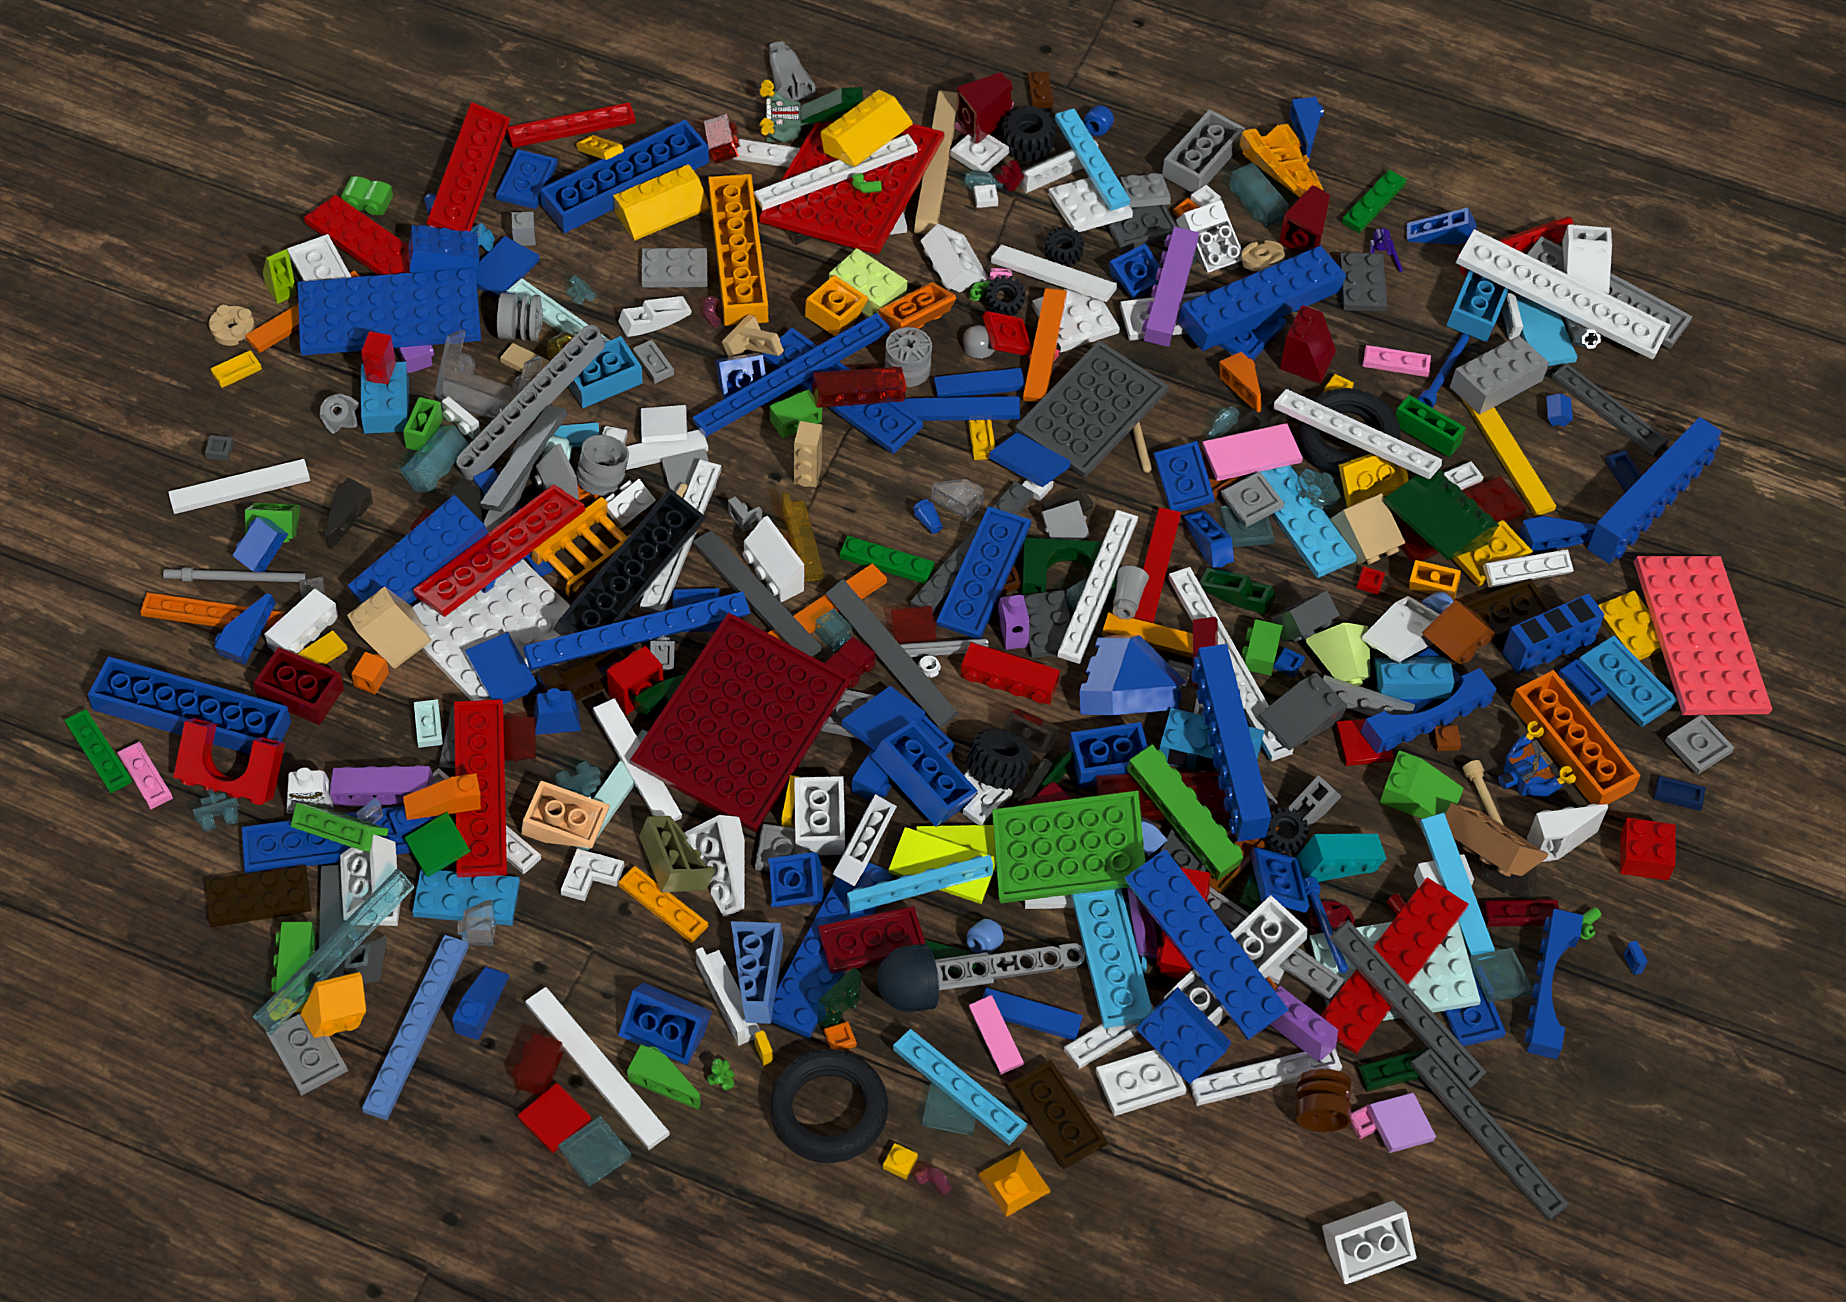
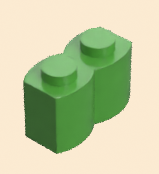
M353 176L350 178L341 196L345 202L358 211L364 210L371 215H384L393 198L392 187L387 183Z

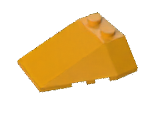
M1288 124L1277 125L1267 136L1261 137L1256 129L1242 132L1239 145L1243 149L1245 157L1298 197H1301L1312 185L1323 190L1315 171H1310L1307 165L1309 161L1307 155L1303 156L1299 149L1302 146L1300 140Z

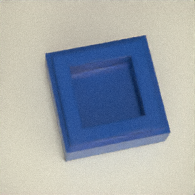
M1284 647L1273 668L1295 678L1305 661V657Z
M1637 940L1630 942L1623 956L1634 975L1641 974L1648 961Z

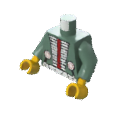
M765 80L761 84L760 94L762 96L769 95V98H767V118H764L760 123L762 134L767 135V142L780 141L786 143L801 137V126L813 127V123H801L799 102L783 97L776 90L772 91L774 85L770 80Z

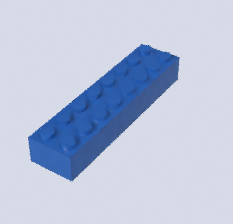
M685 119L624 148V152L610 159H601L541 188L542 207L563 233H566L613 210V195L688 164L693 170L708 164L709 150L707 143Z
M1318 246L1182 304L1178 323L1197 346L1204 351L1272 322L1279 317L1295 312L1302 305L1309 306L1339 293L1346 274L1324 248Z
M1699 417L1597 522L1588 550L1608 564H1611L1615 558L1620 559L1625 553L1626 547L1629 544L1632 546L1637 541L1639 533L1641 531L1646 532L1651 526L1652 520L1654 518L1658 519L1663 514L1665 506L1667 504L1671 506L1676 500L1680 491L1684 492L1688 488L1690 480L1692 478L1697 479L1705 465L1709 466L1715 458L1713 453L1721 444L1719 438L1722 431Z
M1227 644L1201 647L1198 649L1197 657L1194 658L1195 668L1191 670L1193 682L1198 684L1197 700L1199 704H1203L1202 719L1204 725H1208L1209 728L1207 733L1208 744L1214 748L1213 764L1215 768H1219L1218 783L1220 790L1225 792L1226 797H1224L1223 801L1225 811L1230 812L1231 819H1229L1231 834H1235L1237 842L1265 838L1271 820V813Z
M109 656L88 693L94 711L182 735L184 722L192 718L215 723L217 727L213 741L214 745L249 755L251 754L253 740L265 737L282 742L291 723L287 706Z

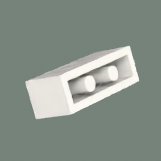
M312 590L265 633L268 647L274 652L280 647L298 654L307 644L316 640L327 626L332 625L338 617L336 603L318 590Z

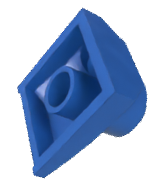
M1146 243L1111 260L1108 264L1111 277L1115 281L1120 282L1132 298L1140 297L1152 291L1154 284H1159L1156 276L1160 265Z
M810 852L768 858L772 908L804 904L816 905L822 902L824 894L823 877L818 853Z

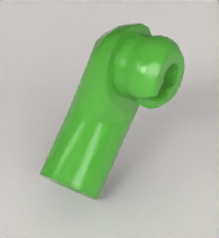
M991 281L975 282L969 290L970 299L973 301L980 300Z
M1596 907L1583 914L1580 937L1583 939H1590L1595 935L1592 923L1601 917V912Z

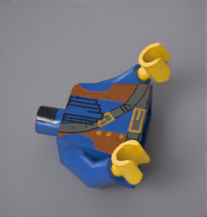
M1532 721L1527 727L1529 732L1523 734L1515 742L1506 756L1505 774L1499 776L1498 780L1503 789L1514 786L1522 796L1547 797L1563 787L1564 782L1567 784L1574 783L1576 776L1571 774L1569 777H1566L1572 771V768L1569 766H1564L1559 772L1537 740H1532L1534 737H1541L1544 733L1542 727L1537 732H1533V728L1538 723L1537 721Z

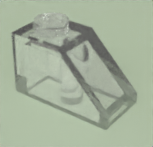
M967 479L934 482L931 490V499L969 521L984 504L985 490L980 485L972 483Z
M486 900L464 911L463 920L458 922V935H462V940L468 942V945L494 946L496 920L493 901Z

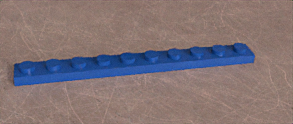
M876 313L693 417V423L707 437L890 333V327Z
M742 591L525 645L523 650L531 671L721 623L728 612L739 618L745 617L750 614V610Z

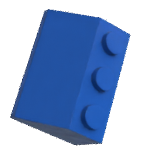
M642 983L632 991L618 1036L639 1045L656 1047L667 1057L688 1065L705 1034L712 1011Z

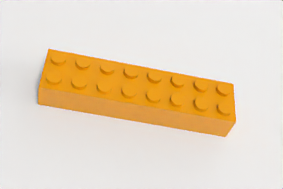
M751 174L709 177V198L725 326L738 325L748 314L754 315L758 323H767L768 300Z

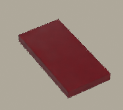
M914 906L820 925L817 929L830 974L879 964L892 951L900 947L926 944Z

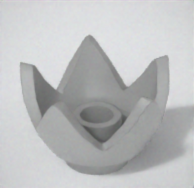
M341 393L328 396L321 404L320 418L326 428L333 434L341 427L355 428L357 427L355 410L359 403L347 395ZM335 407H340L338 413H333Z

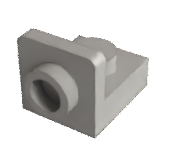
M736 496L728 500V515L742 532L754 529L762 520V509L760 507L749 511L747 506L741 503Z
M661 637L656 639V641H651L650 651L662 663L663 670L674 671L675 642L670 641L669 637Z

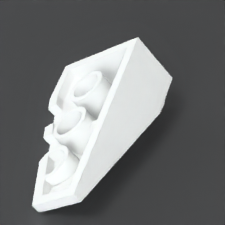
M718 815L686 831L685 834L688 837L687 842L694 850L698 849L702 854L700 858L707 866L711 865L715 870L709 883L711 895L723 917H727L744 909L745 840L739 817Z

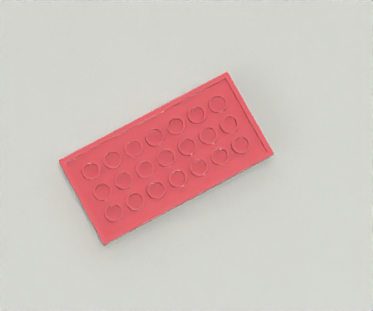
M1637 556L1634 560V565L1682 715L1769 714L1772 706L1721 556Z

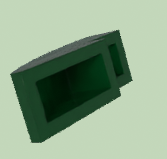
M1207 568L1199 582L1202 589L1209 594L1237 607L1267 615L1275 599L1272 585L1251 582L1249 575Z
M687 674L662 681L634 697L635 711L649 722L663 711Z

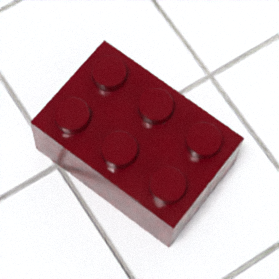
M280 647L277 648L253 682L257 698L287 706L290 713L318 725L324 720L344 690L341 673Z

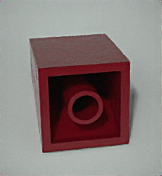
M1002 72L957 87L956 119L971 136L975 144L980 143L1004 122L1005 116L1011 111V91L1013 86L1010 79H1007Z
M1312 185L1284 214L1279 243L1298 255L1320 246L1330 194Z
M1302 305L1287 334L1280 370L1321 384L1334 358L1336 348L1323 312Z

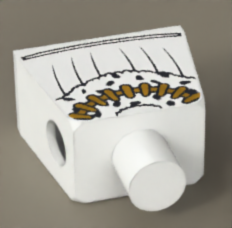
M301 768L297 772L289 773L287 814L294 813L296 803L318 805L334 811V802L330 796L331 782L324 771H311L308 768Z

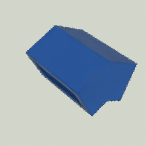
M1560 393L1546 396L1548 419L1551 426L1561 425L1565 427L1573 420L1571 398Z

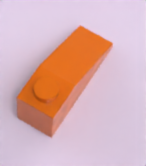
M1239 352L1219 361L1220 379L1257 413L1260 412L1261 393L1253 360L1248 358L1243 352Z
M477 774L451 777L403 796L406 819L412 820L439 816L446 812L452 814L481 809Z

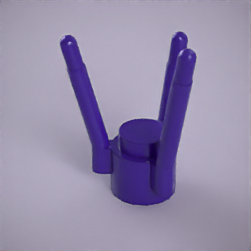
M1385 228L1377 229L1373 233L1374 240L1370 241L1369 253H1374L1375 248L1380 251H1387L1388 255L1392 254L1399 272H1402L1403 269L1389 230Z

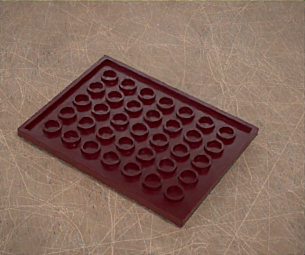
M728 612L631 757L630 764L725 816L739 817L741 825L757 832L789 782L790 775L794 774L851 685L852 678Z

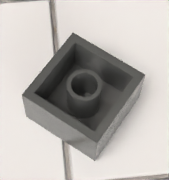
M1326 590L1308 596L1270 618L1274 624L1283 625L1280 635L1282 641L1292 640L1294 643L1311 637L1320 628L1324 629L1334 624L1332 619L1340 614Z

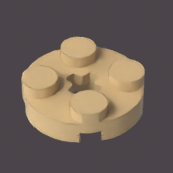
M1265 241V244L1258 245V242H1254L1242 250L1243 267L1252 271L1259 272L1285 261L1284 248L1275 241Z
M221 305L209 320L211 335L214 336L218 343L227 346L238 345V341L243 339L247 341L245 335L255 330L251 311L239 306ZM232 323L236 324V325H233L232 328H228V325H229V324H232Z

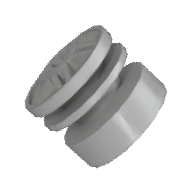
M502 292L499 298L497 313L498 338L514 340L517 330H520L522 341H526L529 334L530 340L537 342L543 324V308L540 295H533L530 304V296L525 294L522 304H519L516 293Z
M911 327L900 328L892 332L886 340L885 372L901 378V386L904 387L917 386L925 382L931 370L932 342L930 337L924 331Z
M594 435L587 438L582 445L576 472L578 485L594 495L606 496L618 492L619 488L623 485L629 459L627 446L613 436Z

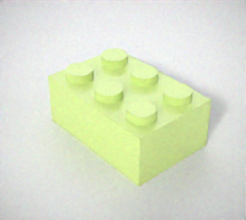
M858 248L829 273V279L836 275L868 297V301L861 312L869 317L876 313L879 314L878 309L907 295L906 279Z

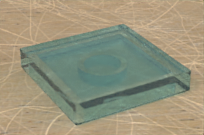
M1221 506L1220 513L1224 530L1232 537L1233 547L1274 543L1269 516L1245 528L1230 506Z
M1513 948L1469 957L1472 971L1488 1003L1532 993L1533 987Z
M931 1082L922 1126L973 1136L976 1118Z
M601 1116L558 1145L559 1151L589 1187L631 1158L630 1151Z

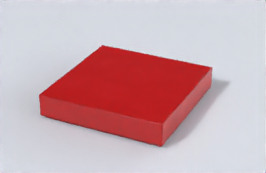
M989 311L983 314L982 317L993 350L1030 356L1032 346L1023 318Z
M1366 719L1339 721L1336 723V730L1346 766L1393 761L1392 750H1384L1376 754L1362 735L1361 730Z
M558 1083L518 1115V1120L552 1154L592 1121L591 1116Z

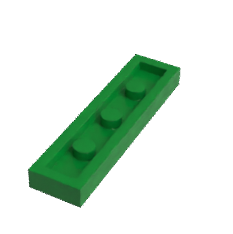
M1389 169L1343 217L1342 224L1360 233L1406 185L1407 179Z
M847 536L840 552V559L866 567L873 563L880 571L923 584L929 581L935 563L931 560L851 536Z
M87 709L64 720L69 731L110 794L132 783L131 777Z

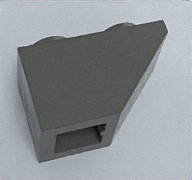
M381 936L361 939L347 947L344 970L348 975L360 972L363 984L380 982L387 938Z

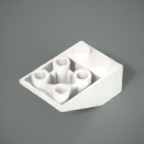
M1222 200L1186 212L1176 220L1179 228L1200 232L1194 255L1206 273L1242 261V249Z
M1568 225L1562 241L1564 273L1609 294L1612 252L1611 228Z
M1407 596L1395 602L1362 636L1361 640L1368 643L1372 648L1388 655L1390 659L1400 662L1434 644L1422 632L1440 614Z
M1590 804L1580 808L1567 807L1557 811H1541L1536 814L1527 839L1549 854L1542 862L1559 860L1598 832L1608 805Z

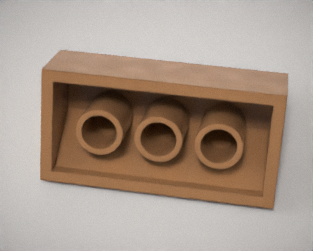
M1451 803L1445 814L1455 843L1461 842L1464 844L1462 847L1464 850L1472 854L1478 853L1481 855L1479 858L1481 861L1489 865L1495 864L1498 866L1497 871L1510 877L1511 874L1523 876L1544 861L1549 855L1480 810Z

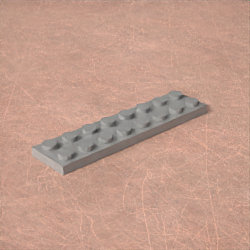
M1541 236L1527 255L1564 273L1563 247ZM1610 273L1608 295L1669 324L1670 327L1661 344L1671 349L1689 325L1693 316Z

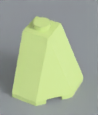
M1344 622L1306 639L1307 644L1335 679L1359 686L1363 684V680L1370 678V645L1361 640L1362 636L1369 630L1368 626Z

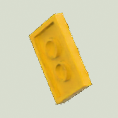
M1373 453L1339 465L1348 508L1379 494H1383L1384 497L1388 496L1409 481L1406 468Z
M1504 520L1498 523L1499 527L1486 546L1452 558L1478 587L1487 582L1483 568L1484 564L1531 556L1532 550Z
M1635 591L1598 605L1604 613L1602 623L1610 635L1615 636L1638 660L1662 651L1650 611Z

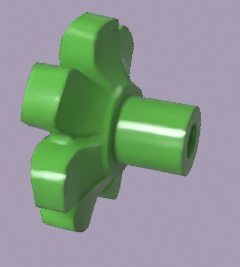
M715 1059L711 1067L713 1074L707 1077L711 1085L721 1084L724 1090L734 1087V1080L732 1078L735 1077L732 1069H729L730 1064L727 1060Z

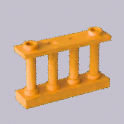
M600 497L588 506L585 512L532 551L531 560L537 565L543 561L549 562L568 581L566 584V595L568 597L575 592H581L628 538L607 517L608 502L603 497ZM596 522L601 523L620 543L609 549L589 529L590 526ZM578 535H583L603 556L592 562L572 540ZM561 548L566 549L585 569L575 576L555 556L558 550Z

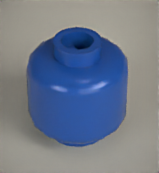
M1101 105L1094 106L1084 118V125L1089 133L1097 137L1107 133L1114 123L1112 112L1107 107Z

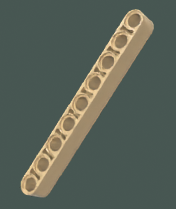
M940 90L938 92L932 129L944 131L945 138L923 175L915 220V234L927 235L939 221L956 123V92Z

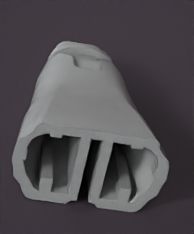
M783 41L770 44V65L775 90L791 101L812 97L816 91L815 84L801 65L795 52L785 45Z

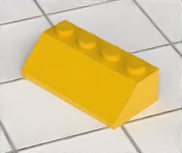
M877 90L821 131L824 153L856 167L911 126L912 120L894 96Z
M689 164L613 195L614 213L634 241L710 209L700 179Z

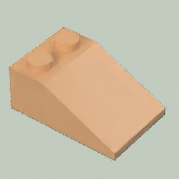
M540 781L524 817L521 834L544 843L593 848L610 805Z

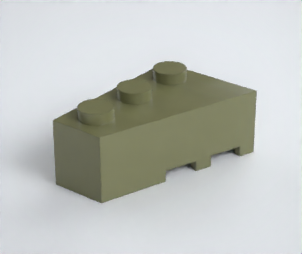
M671 816L647 817L639 837L661 893L707 890L715 870L711 865L707 866L700 858L702 854L698 849L694 850L687 842L688 837Z

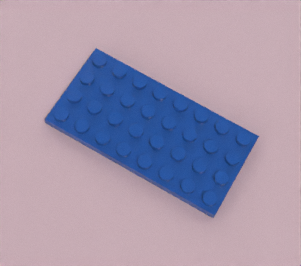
M475 268L298 282L301 356L362 351L369 331L391 335L393 348L481 341Z

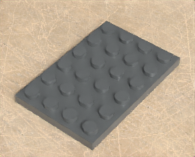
M1098 341L1015 426V432L1070 460L1069 468L1086 478L1169 391V385L1103 342Z

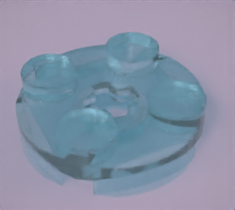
M1304 469L1295 483L1299 495L1303 499L1307 497L1312 500L1310 504L1314 507L1330 509L1340 498V493L1333 483L1334 478L1328 473L1321 474Z

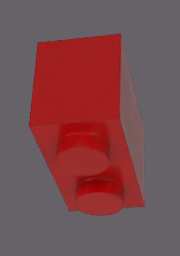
M369 331L361 352L366 381L389 384L396 365L391 335Z

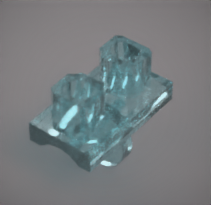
M584 761L576 766V772L578 773L576 776L570 777L567 771L556 774L558 787L591 798L590 793L596 791V786L601 784L600 770L597 766L592 767L588 761Z
M213 788L208 789L209 797L201 799L202 806L204 807L193 809L195 819L199 821L204 832L216 828L214 816L223 814L226 825L239 822L238 810L240 808L237 797L225 800V792L215 795Z

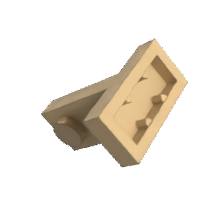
M749 314L722 341L728 357L740 356L746 349L779 356L784 351L777 334L762 331L755 316Z

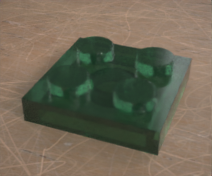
M852 968L818 1000V1024L825 1029L831 1024L835 1025L838 1023L843 1013L848 1008L852 1009L860 1001L861 973L855 968Z

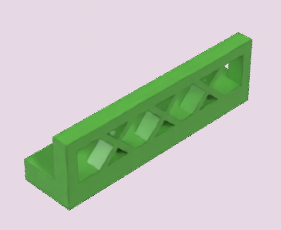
M296 803L290 826L368 852L370 851L373 835L387 836L388 828L318 805Z

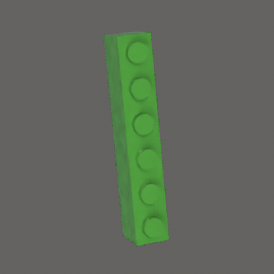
M1152 744L1129 760L1127 770L1214 879L1218 881L1240 866L1243 859L1242 851L1236 843H1232L1229 840L1223 826L1217 825L1212 819L1210 810L1205 805L1202 806L1199 803L1194 790L1182 782L1180 773L1175 768H1171L1166 762L1167 759L1164 753L1159 749L1157 750Z

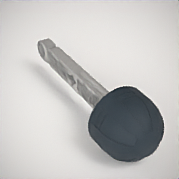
M1071 943L1059 945L1057 948L1050 946L988 955L986 952L935 960L927 944L904 946L892 951L882 961L877 972V986L885 1002L896 1010L903 1012L930 1010L937 1007L940 990L994 983L995 979L1051 972L1058 967L1061 970L1076 968L1084 961L1085 951L1081 945ZM1068 950H1075L1078 953L1079 960L1077 962H1072L1068 959ZM1045 953L1054 955L1056 959L1055 965H1048L1044 962L1043 956ZM1023 956L1029 957L1032 961V967L1029 969L1023 968L1020 964V958ZM1000 960L1003 964L1014 962L1013 966H1008L1004 971L1002 968L997 967ZM974 963L981 964L985 970L984 975H976L972 970V965ZM949 967H957L961 972L960 978H951L948 974Z

